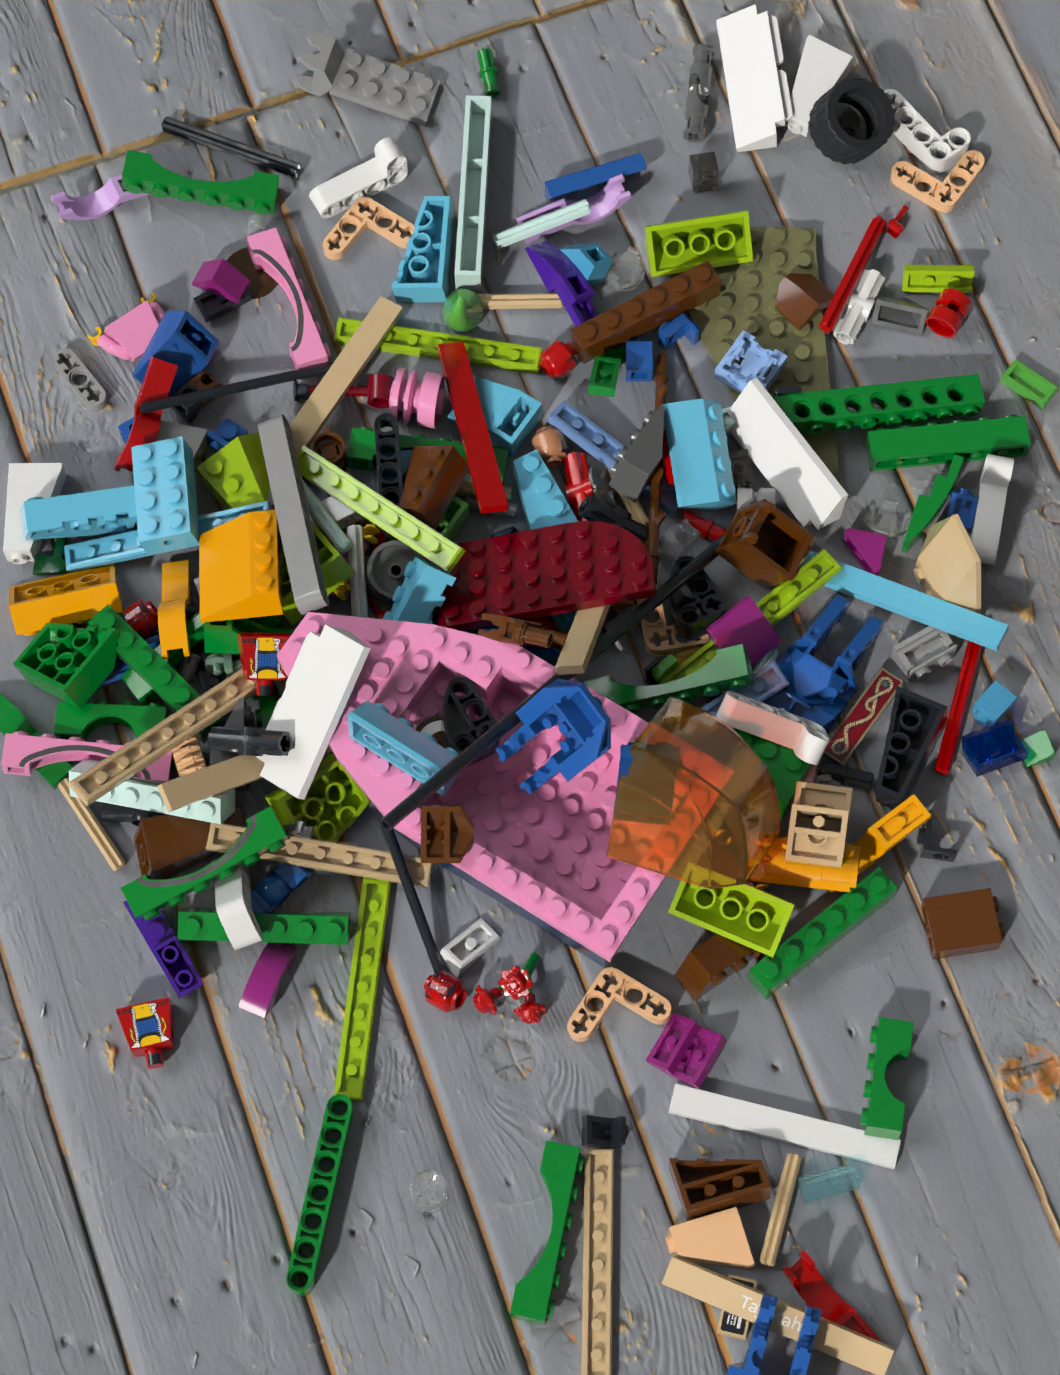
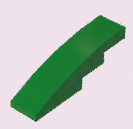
M954 454L947 477L936 474L930 496L918 495L901 552L907 553L922 538L939 516L954 488L964 457Z

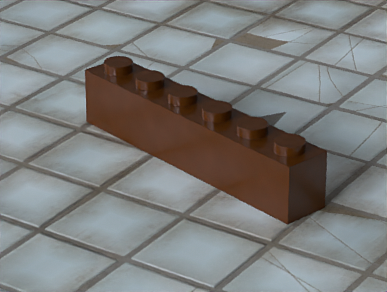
M707 260L570 329L571 344L577 350L583 364L593 360L595 356H601L626 343V341H630L664 324L666 321L672 320L682 313L684 314L720 296L721 280Z

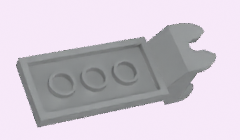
M311 33L307 36L306 40L312 47L318 48L320 53L313 54L307 52L300 54L302 64L308 70L314 71L313 77L304 75L296 78V83L302 90L319 97L330 91L331 95L422 126L426 125L440 85V79L346 47L343 51L337 38L323 33Z

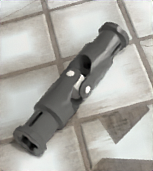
M698 44L693 47L694 63L690 67L685 111L687 124L683 132V138L689 142L698 143L705 140L704 123L708 118L710 86L713 73L711 59L714 57V48L708 44Z

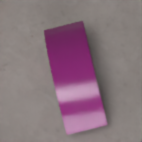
M267 943L251 972L238 1008L263 1018L267 1016L275 1005L282 978L292 968L297 947L287 943Z

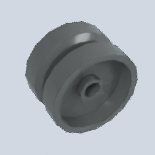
M398 540L382 543L372 552L365 564L366 589L375 599L386 604H394L393 595L397 587L402 586L405 580L404 571L410 561L413 562L415 556L424 560L423 556ZM391 570H392V571H396V570H397V571L399 572V575H397V576L393 575V574L391 573Z

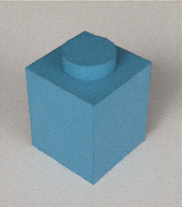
M995 680L974 703L971 713L974 714V718L981 725H987L993 729L1012 709L1017 697Z

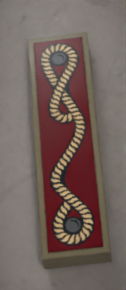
M881 667L829 738L823 756L835 764L845 766L894 699L896 687L902 688L904 681Z

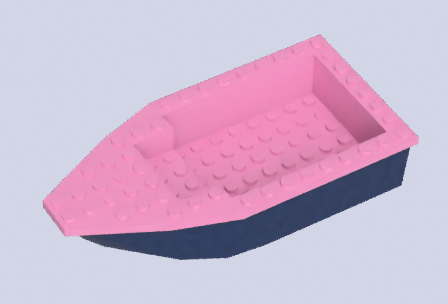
M314 612L306 614L277 654V660L289 677L306 636L310 632L321 634L325 624L350 631L371 648L332 735L329 746L339 763L383 816L389 813L423 783L349 737L348 715L352 710L367 700L373 704L379 703L385 706L392 716L397 719H406L413 725V729H416L425 719L442 715L448 684L455 677H465L472 682L491 714L498 722L557 673L556 667L523 647L499 642L484 636L433 624ZM572 678V679L570 680V681L579 682L578 680H576V679H574V678ZM586 686L594 697L597 696L601 700L603 710L611 719V749L567 782L563 775L559 773L530 795L519 786L523 781L532 776L536 770L546 764L552 755L561 750L560 743L567 736L559 731V725H555L543 731L504 762L499 760L500 755L496 752L494 755L464 768L444 796L436 792L421 805H460L474 823V841L460 863L437 864L604 967L608 961L611 962L732 778L733 773ZM462 692L454 693L457 696H465ZM476 714L468 715L469 717L474 719L479 718V716ZM522 721L501 737L500 745L505 743L512 734L524 725ZM629 742H638L643 744L644 747L655 748L657 745H667L672 747L673 750H678L671 824L613 819L621 744L627 745ZM421 805L393 828L395 832L420 851Z

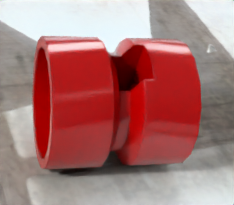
M946 288L942 290L936 301V306L932 308L926 318V325L931 331L941 337L953 338L959 331L962 320L966 318L972 308V302L962 292Z

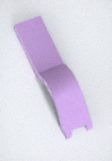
M122 174L110 177L101 189L83 197H72L66 195L65 192L51 195V201L57 204L60 210L58 212L60 219L91 220L108 214L120 203L149 194H134L128 190H123Z
M620 174L609 179L608 184L600 192L585 199L591 208L590 214L524 239L525 243L528 244L573 224H590L612 214L632 198L630 191L625 192L622 183L625 181L623 175ZM563 198L518 217L516 221L520 225L581 200L568 201Z

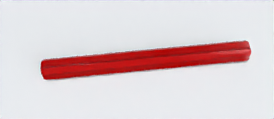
M882 216L872 219L819 323V329L823 330L826 334L834 330L887 225L886 220L882 219Z
M971 641L967 643L934 769L936 773L941 775H948L951 768L982 649L981 645Z

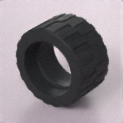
M863 78L844 79L814 103L813 109L809 114L810 120L808 121L811 139H813L815 146L825 157L830 158L836 163L855 164L861 160L863 161L888 141V138L891 137L893 127H895V113L891 105L892 103L883 89H880L877 84ZM837 103L849 104L861 113L867 127L866 140L855 139L842 129L836 115Z

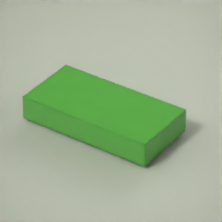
M1017 359L1014 360L1000 378V382L1041 410L1046 407L1059 389L1055 384Z

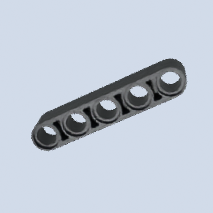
M383 413L377 416L374 422L379 494L387 500L398 501L396 505L399 507L403 493L399 426L394 415ZM384 427L393 428L390 432L381 431ZM386 451L394 452V454L389 457L382 455ZM389 475L396 477L393 481L384 480ZM382 529L383 538L387 542L398 540Z

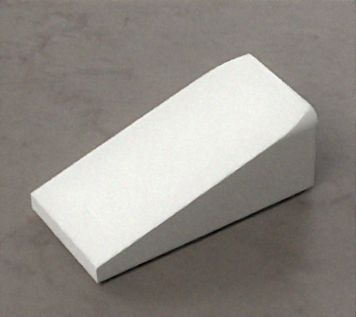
M480 918L441 949V960L458 977L500 939V936Z

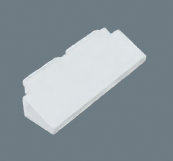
M755 4L716 20L736 152L777 147L776 127L785 126V121L790 120L793 116L786 73L783 70H777L776 67L783 63L777 18L773 15L768 16L767 11L757 15Z
M757 377L750 380L727 412L734 421L729 431L772 487L775 488V491L803 527L813 523L818 530L840 519L848 497L847 492Z
M325 624L321 634L310 632L306 636L287 679L284 693L278 700L266 730L289 732L290 737L293 739L292 750L289 751L288 756H272L267 754L256 756V758L265 763L260 776L298 799L304 800L371 649L350 631Z

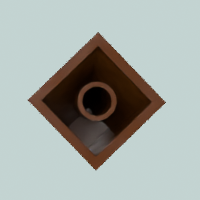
M236 806L235 812L223 823L243 827L246 816L241 814L240 806ZM173 815L141 818L134 836L140 875H149L153 880L170 879L218 854L219 852L206 850L211 822Z

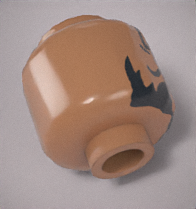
M553 426L543 427L536 431V435L532 438L533 451L537 449L547 467L552 468L561 465L562 460L568 454L565 435Z

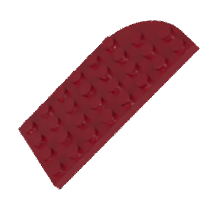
M582 520L456 543L465 550V553L450 573L456 577V580L452 586L447 584L444 589L443 595L446 598L441 607L438 606V623L442 627L465 631L493 626L491 621L481 619L482 613L527 620L655 597L654 567L646 547L634 534L619 526L598 521Z

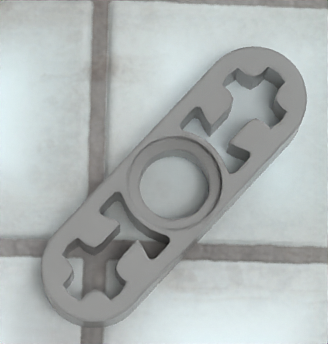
M62 348L57 350L53 355V364L59 375L88 410L92 412L103 410L108 403L103 387L71 349ZM63 358L69 360L73 369L69 371V368L65 363H61V360ZM78 375H85L87 377V381L82 385L73 383L74 378ZM91 389L92 393L99 397L100 400L97 402L91 400L87 391Z

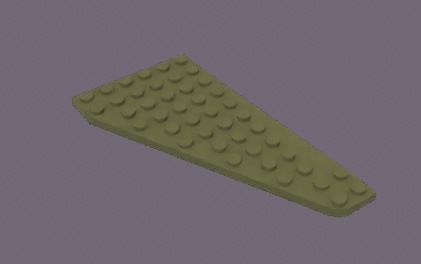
M750 226L753 261L714 267L713 269L721 280L720 296L686 313L689 319L694 320L698 325L699 338L715 368L744 330L753 335L763 348L770 349L771 351L777 349L788 356L786 366L768 390L772 398L774 397L775 389L801 386L802 393L831 390L825 333L819 329L823 312L821 311L799 331L774 308L779 283L790 273L812 274L819 280L816 255V228ZM681 273L670 274L667 277L671 279ZM740 357L739 361L735 359L733 364L737 363L740 365L744 358ZM769 369V371L766 373L764 377H767L771 369ZM724 384L731 399L735 402L741 393ZM822 410L824 414L831 415L830 412ZM826 430L819 434H810V432L800 433L840 483L835 430Z

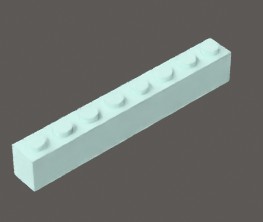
M466 95L455 259L456 290L481 291L492 123L491 96Z

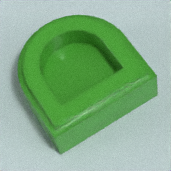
M672 653L660 661L652 671V677L658 683H661L663 678L679 666L678 660Z

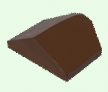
M790 273L779 283L774 308L800 331L830 304L834 294L812 274Z
M421 805V863H460L474 841V823L460 805Z

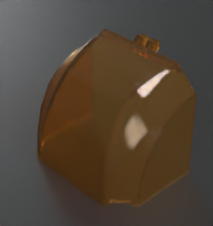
M670 697L631 746L629 754L634 757L627 776L621 775L618 782L607 857L708 889L747 884L750 878L754 881L760 880L765 875V871L770 867L772 859L767 851L781 831L777 792L768 767L730 725L699 707Z

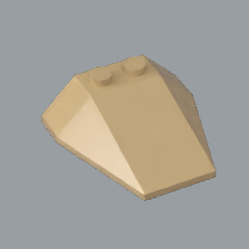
M955 514L930 527L913 570L914 576L918 584L922 583L926 591L925 594L981 614V560L959 515Z

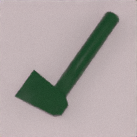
M68 537L56 538L53 556L36 554L33 575L62 574L65 571L66 562L63 560L65 552L64 546L67 543Z

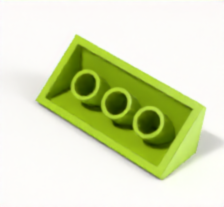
M748 210L645 226L644 246L651 277L683 273L707 260L713 268L752 262L753 253Z
M689 860L668 913L770 957H774L788 926L795 904Z

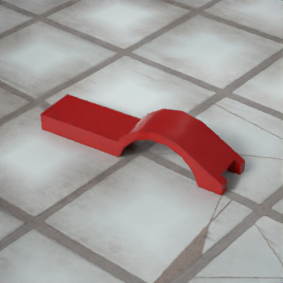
M151 357L134 406V420L128 440L121 453L117 456L113 470L119 472L122 468L133 472L131 447L156 442L163 409L142 414L139 404L168 397L178 368L177 365Z
M805 1250L799 1253L801 1258L790 1268L785 1266L782 1269V1272L805 1304L822 1309L820 1317L882 1342L855 1309L847 1304L830 1287L818 1271L815 1262Z

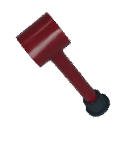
M373 374L369 376L367 386H351L345 396H367V404L377 409L389 408L390 391L394 378L387 374ZM295 380L293 386L294 401L308 399L317 386H308V383H298Z

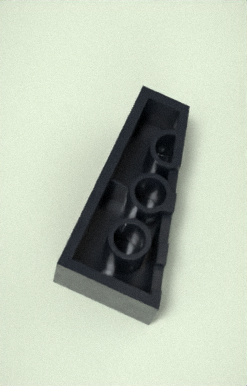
M899 686L896 687L889 729L876 785V802L895 809L909 798L947 722L948 706Z

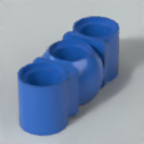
M279 863L273 869V873L265 876L257 884L255 890H251L252 911L272 913V909L280 906L291 892L293 893L310 877L311 872L306 867Z

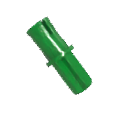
M481 48L477 52L480 66L479 77L483 81L485 96L495 98L501 94L497 80L498 69L495 68L491 49Z

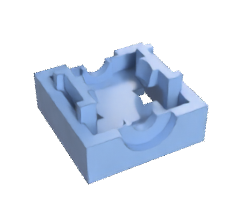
M743 330L715 368L714 378L742 393L749 381L757 377L768 391L786 366L788 356L777 349L771 351L770 349L763 348L753 335ZM740 357L744 358L740 365L737 363L733 364L735 359L739 361ZM769 369H771L767 377H764L766 373L769 371Z

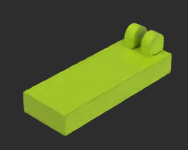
M970 264L904 265L901 285L902 292L941 293L942 290L951 288L962 293H972L973 276L975 274L974 266Z

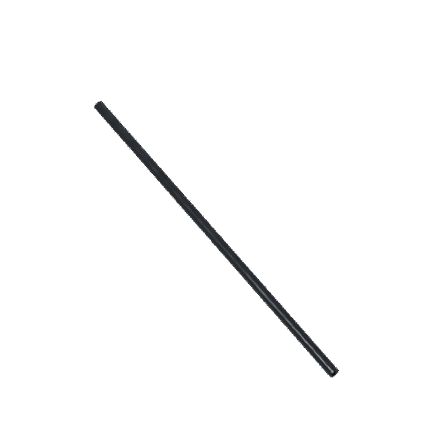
M724 534L658 588L655 597L646 598L599 637L588 665L716 559L719 555L715 551ZM556 673L381 818L380 825L386 831L393 829L521 722L516 712L544 687L551 685L557 679L570 681L577 674L558 675Z

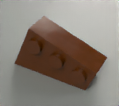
M414 446L399 507L432 529L437 528L469 469L468 463L454 446Z
M716 934L692 949L674 976L696 1002L714 987L724 982L734 972L738 973L744 969L754 957L757 960L765 954Z
M669 1158V1170L686 1222L734 1207L741 1208L770 1199L771 1185L762 1160L725 1159V1161H706V1159H697V1161Z

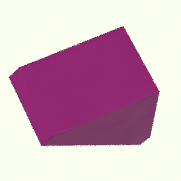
M224 258L203 262L192 282V285L237 304L241 301L250 284V280Z
M853 528L845 530L843 542L862 569L871 574L879 575L887 535Z

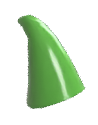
M468 289L453 291L443 304L442 314L444 321L450 329L456 332L466 333L474 330L483 317V305L480 297Z

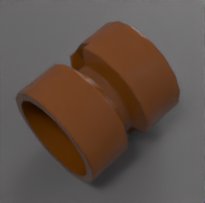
M324 432L317 435L313 439L311 450L345 472L348 465L346 447L342 437L333 432Z

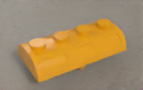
M762 833L756 835L749 834L743 869V875L748 876V881L850 892L851 887L856 888L861 846L845 843L841 869L785 861L788 837H771Z

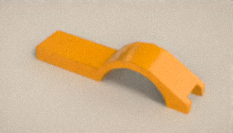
M189 560L162 564V602L158 605V627L161 654L164 660L169 659V650L183 648L184 656H190V642L186 623V607H191V566Z
M914 794L869 827L866 833L853 844V846H861L858 876L874 865L888 850L932 818L931 814Z

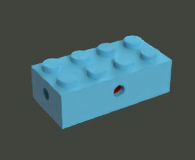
M183 436L131 447L139 544L149 556L199 546L200 532L193 450Z

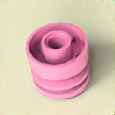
M399 367L390 391V414L394 415L399 423L403 413L404 424H409L413 414H417L418 426L436 429L445 406V375L426 372L422 383L418 382L417 370L412 369L408 379L407 369Z

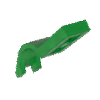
M626 343L601 356H595L588 394L608 397L615 396Z
M0 693V732L5 736L6 733L13 734L15 731H22L30 734V736L41 737L27 718ZM67 761L48 764L35 770L53 789H56L61 781L69 777V770L73 767Z

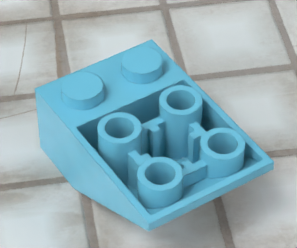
M477 377L474 381L492 445L509 450V455L514 457L542 419V403L518 389ZM452 410L448 418L456 422L454 410Z

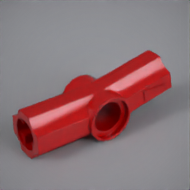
M572 452L563 459L568 482L565 485V491L571 506L574 507L577 520L587 521L579 516L578 509L585 497L590 494L595 497L594 487L589 481L590 469L588 459L584 452Z

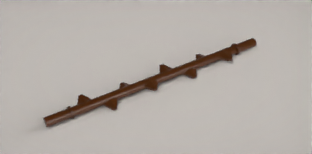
M663 353L657 355L656 376L654 377L656 382L654 413L666 401L668 356ZM663 451L662 458L651 478V495L648 506L650 509L649 537L644 543L654 567L656 584L658 562L660 561V556L658 555L660 524L666 518V513L660 511L662 475L664 472L662 468Z

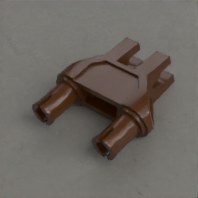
M482 613L481 619L491 621L493 625L499 626V629H492L490 631L479 629L478 635L489 639L535 649L543 647L563 649L568 633L548 630L545 624Z

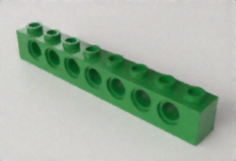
M979 374L775 395L773 397L800 433L810 432V434H819L826 430L841 432L854 427L868 429L881 424L895 426L901 422L909 421L921 423L927 419L936 418L938 420H947L955 416L969 418L979 414L985 404ZM950 397H955L958 401H954ZM924 399L930 400L933 404L927 403ZM899 402L905 403L908 407L900 405ZM873 405L880 406L882 410L876 409ZM848 408H853L857 412H851ZM822 410L830 412L831 415L824 414ZM796 413H801L806 418H801Z

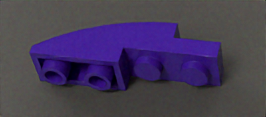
M548 241L528 246L525 249L548 292L556 291L575 327L599 315L591 301V298L595 295L593 289L581 271L562 251Z
M127 900L124 901L125 907L179 999L204 985L162 911L160 910L161 914L151 920L146 921L145 918L138 919L135 918Z

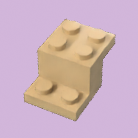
M797 781L794 804H792L785 861L842 869L853 788Z

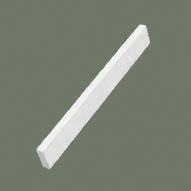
M675 1084L668 1112L669 1114L890 1169H895L901 1139L893 1140L864 1135V1130Z

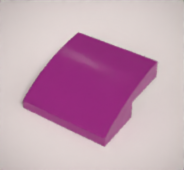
M746 596L706 629L717 649L743 644L749 652L751 666L781 643L764 614L749 596Z
M673 1013L645 1061L662 1072L699 1089L727 1040L723 1035L700 1027L696 1021Z

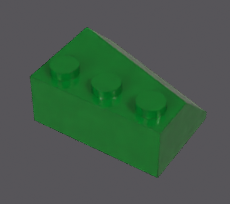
M46 623L15 660L13 665L29 683L81 709L115 668V649L117 648L119 631L116 628L109 627L107 630L98 631L96 626H87L84 629L75 628L74 625Z
M734 728L717 762L718 765L733 773L723 792L731 800L737 802L754 822L759 823L769 836L774 837L795 797L797 781L803 782L810 768V763L799 759L793 749Z

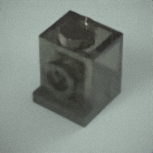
M715 151L689 155L688 173L693 193L718 189L719 168Z
M748 449L729 452L736 492L737 488H753L754 477Z

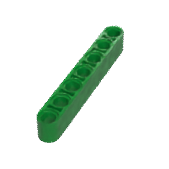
M343 1094L332 1096L326 1105L286 1275L288 1287L298 1296L310 1294L316 1283L352 1127L354 1108L351 1100ZM338 1104H345L348 1106V1110L344 1115L337 1116L333 1113L334 1107ZM331 1132H339L342 1135L340 1141L335 1144L328 1143L326 1141L327 1136ZM325 1160H332L335 1162V1166L332 1171L323 1172L320 1170L321 1163ZM319 1188L328 1190V1196L322 1201H317L313 1198L314 1192ZM313 1216L322 1219L320 1227L315 1230L307 1228V1221ZM306 1245H312L315 1247L314 1255L308 1259L302 1258L300 1256L301 1249ZM299 1274L308 1276V1282L302 1288H297L293 1285L294 1278Z

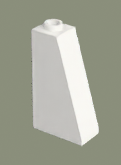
M808 35L790 98L793 116L790 120L785 121V127L795 134H801L805 137L809 135V114L813 109L814 103L833 86L846 79L851 71L853 56Z
M9 463L3 552L8 562L25 564L27 561H35L43 539L24 540L20 509L23 501H27L29 498H50L60 495L66 480V472L62 463Z

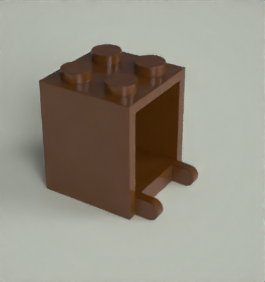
M762 499L737 510L715 553L765 589L792 581L797 576L801 560L811 550L810 543L814 535L779 510L773 503ZM770 549L777 552L774 561L767 556Z

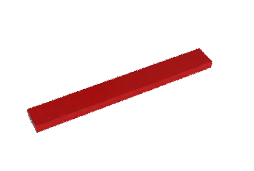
M464 342L438 344V354L480 512L482 514L507 511V498Z

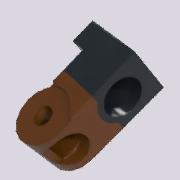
M202 371L173 393L172 396L222 386V384L207 371ZM213 399L173 407V409L190 423L197 417L196 413Z

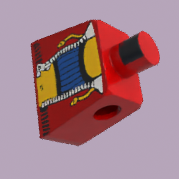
M237 633L243 676L247 680H256V695L272 696L273 680H286L287 675L277 660V654L292 634Z
M167 997L116 1009L117 1016L134 1057L145 1056L148 1069L164 1066L162 1051L174 1048V1007L171 999Z

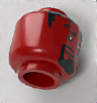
M556 340L540 353L541 361L539 365L549 378L562 379L577 367L578 362L575 356L578 352L569 341L564 344L562 341Z
M137 600L121 614V617L143 639L159 628L158 609L151 601Z
M439 971L426 979L424 983L425 999L429 1004L443 1012L448 1013L458 1010L464 1004L467 997L465 983L447 971Z

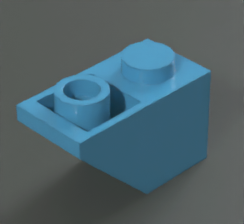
M598 243L573 244L559 248L581 271L590 286L601 284L613 263V260Z

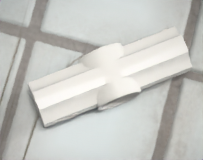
M874 269L865 270L834 330L833 336L837 338L838 342L845 345L854 344L864 322H868L876 304L875 300L885 282V277L879 271Z

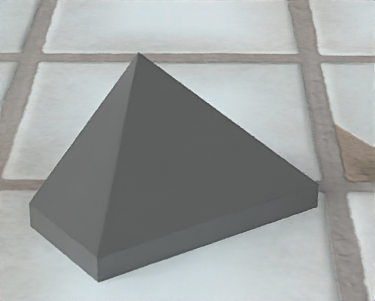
M906 297L877 298L871 324L922 335L928 309Z

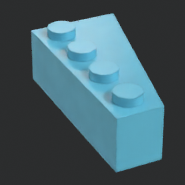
M537 449L513 460L514 477L529 530L578 522Z
M134 485L71 495H59L50 498L32 497L27 499V501H23L20 509L24 540L119 534L132 531L137 521Z
M415 556L413 562L410 561L405 568V580L402 586H398L393 595L394 604L391 610L385 613L383 617L385 620L432 624V611L437 606L441 607L446 598L443 595L446 585L452 586L456 580L455 576L441 567Z

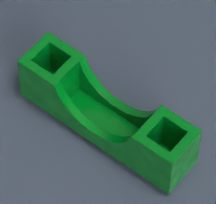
M93 701L92 704L85 703L81 709H78L67 702H57L54 735L57 739L66 740L70 737H79L86 742L96 729L109 724H118L130 729L137 738L170 715L167 707H163V705L158 703L136 706V704L131 702H121L120 705H112L105 701Z
M879 1017L877 1026H871L869 1043H874L873 1053H868L866 1070H871L870 1080H865L863 1097L868 1098L867 1108L862 1107L860 1125H865L864 1135L899 1140L905 1103L895 1098L887 1088L885 1071L893 1063L908 1058L911 1050L914 1022Z

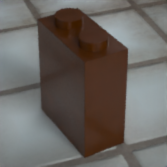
M991 888L927 897L922 901L921 910L932 960L998 950L1002 940H1005L1004 926L1002 923H998L996 913H999L998 899L996 896L992 897Z

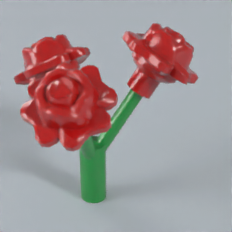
M531 953L521 971L517 965L513 966L510 970H503V978L499 979L498 982L499 988L496 986L489 991L488 989H482L479 985L476 986L475 991L477 994L474 995L473 1002L479 1012L483 1014L489 1012L495 1015L497 1012L496 1000L503 996V992L506 997L511 995L513 1000H518L521 996H524L525 1003L519 1006V1008L514 1009L516 1017H521L522 1022L527 1024L540 1022L542 1015L548 1013V1009H546L545 1005L536 1002L535 994L532 993L533 981L531 980V976L541 959L537 953Z

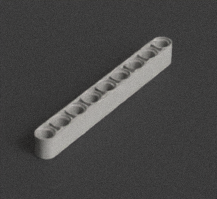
M282 414L259 423L258 431L294 600L299 612L305 615L308 612L328 606L329 599L292 431L288 420Z

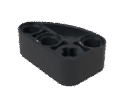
M685 555L678 558L674 564L671 578L695 557ZM704 569L669 597L671 619L679 636L685 640H694L708 634L706 629L726 613V602Z
M455 677L448 684L441 717V734L445 749L449 747L460 754L461 752L457 749H466L497 723L472 682L465 677ZM462 692L465 696H457L454 693ZM476 714L479 716V718L474 719L469 717L468 715ZM501 738L467 767L494 755L497 752L495 749L500 745Z

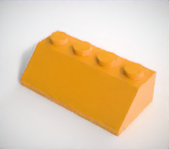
M115 564L9 586V610L16 635L31 636L37 634L46 623L71 624L76 622L77 624H85L107 605L118 614L123 612V602Z

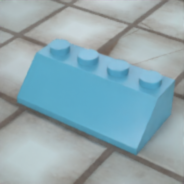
M702 398L663 404L665 429L678 508L714 512L736 504V489L733 483L731 460L729 458L727 435L725 433L723 410L720 401Z
M367 700L348 715V732L351 739L421 783H425L459 754L452 748L447 747L445 749L437 744V740L430 734L425 732L421 734L413 729V725L406 719H397L392 716L389 710L382 704H373ZM460 773L440 788L437 793L444 796Z

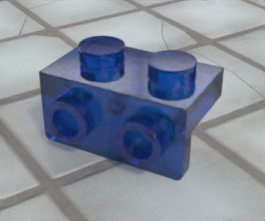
M1012 719L971 732L961 738L963 756L976 777L1027 759V750L1015 734V724Z

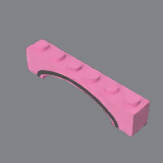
M276 228L247 236L248 251L256 271L262 269L269 274L284 290L294 309L297 331L294 342L289 343V348L295 370L328 363V358L331 357L330 349L326 342L322 343L321 341L322 330L319 322L313 321L311 315L314 314L310 300L304 299L303 293H305V288L301 278L296 279L294 272H297L293 258H288L286 254L288 246L285 237L279 236Z
M15 731L13 734L6 733L1 766L4 774L31 776L33 770L57 762L82 761L83 759L102 761L122 748L123 745H114L107 740H97L96 743L85 742L84 739L79 737H70L68 740L57 739L56 736L51 734H43L41 737L30 736L26 732ZM172 751L135 774L134 777L156 782L170 781L173 762Z

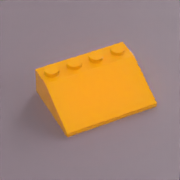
M275 509L248 512L199 535L201 623L283 615L281 535Z

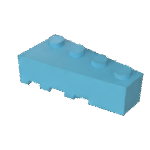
M425 196L414 224V232L412 237H409L406 254L400 262L399 273L391 287L397 303L445 302L448 297L455 209L450 196Z

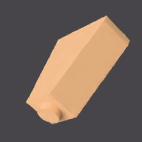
M737 1207L670 1226L668 1230L669 1236H665L669 1253H675L676 1256L690 1262L744 1270L752 1269L755 1264Z

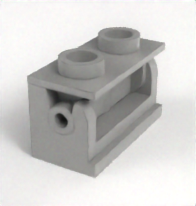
M928 626L893 646L891 657L907 681L910 682L915 678L921 680L929 675L934 667L938 665L944 667L953 661L957 645L953 644L947 632Z

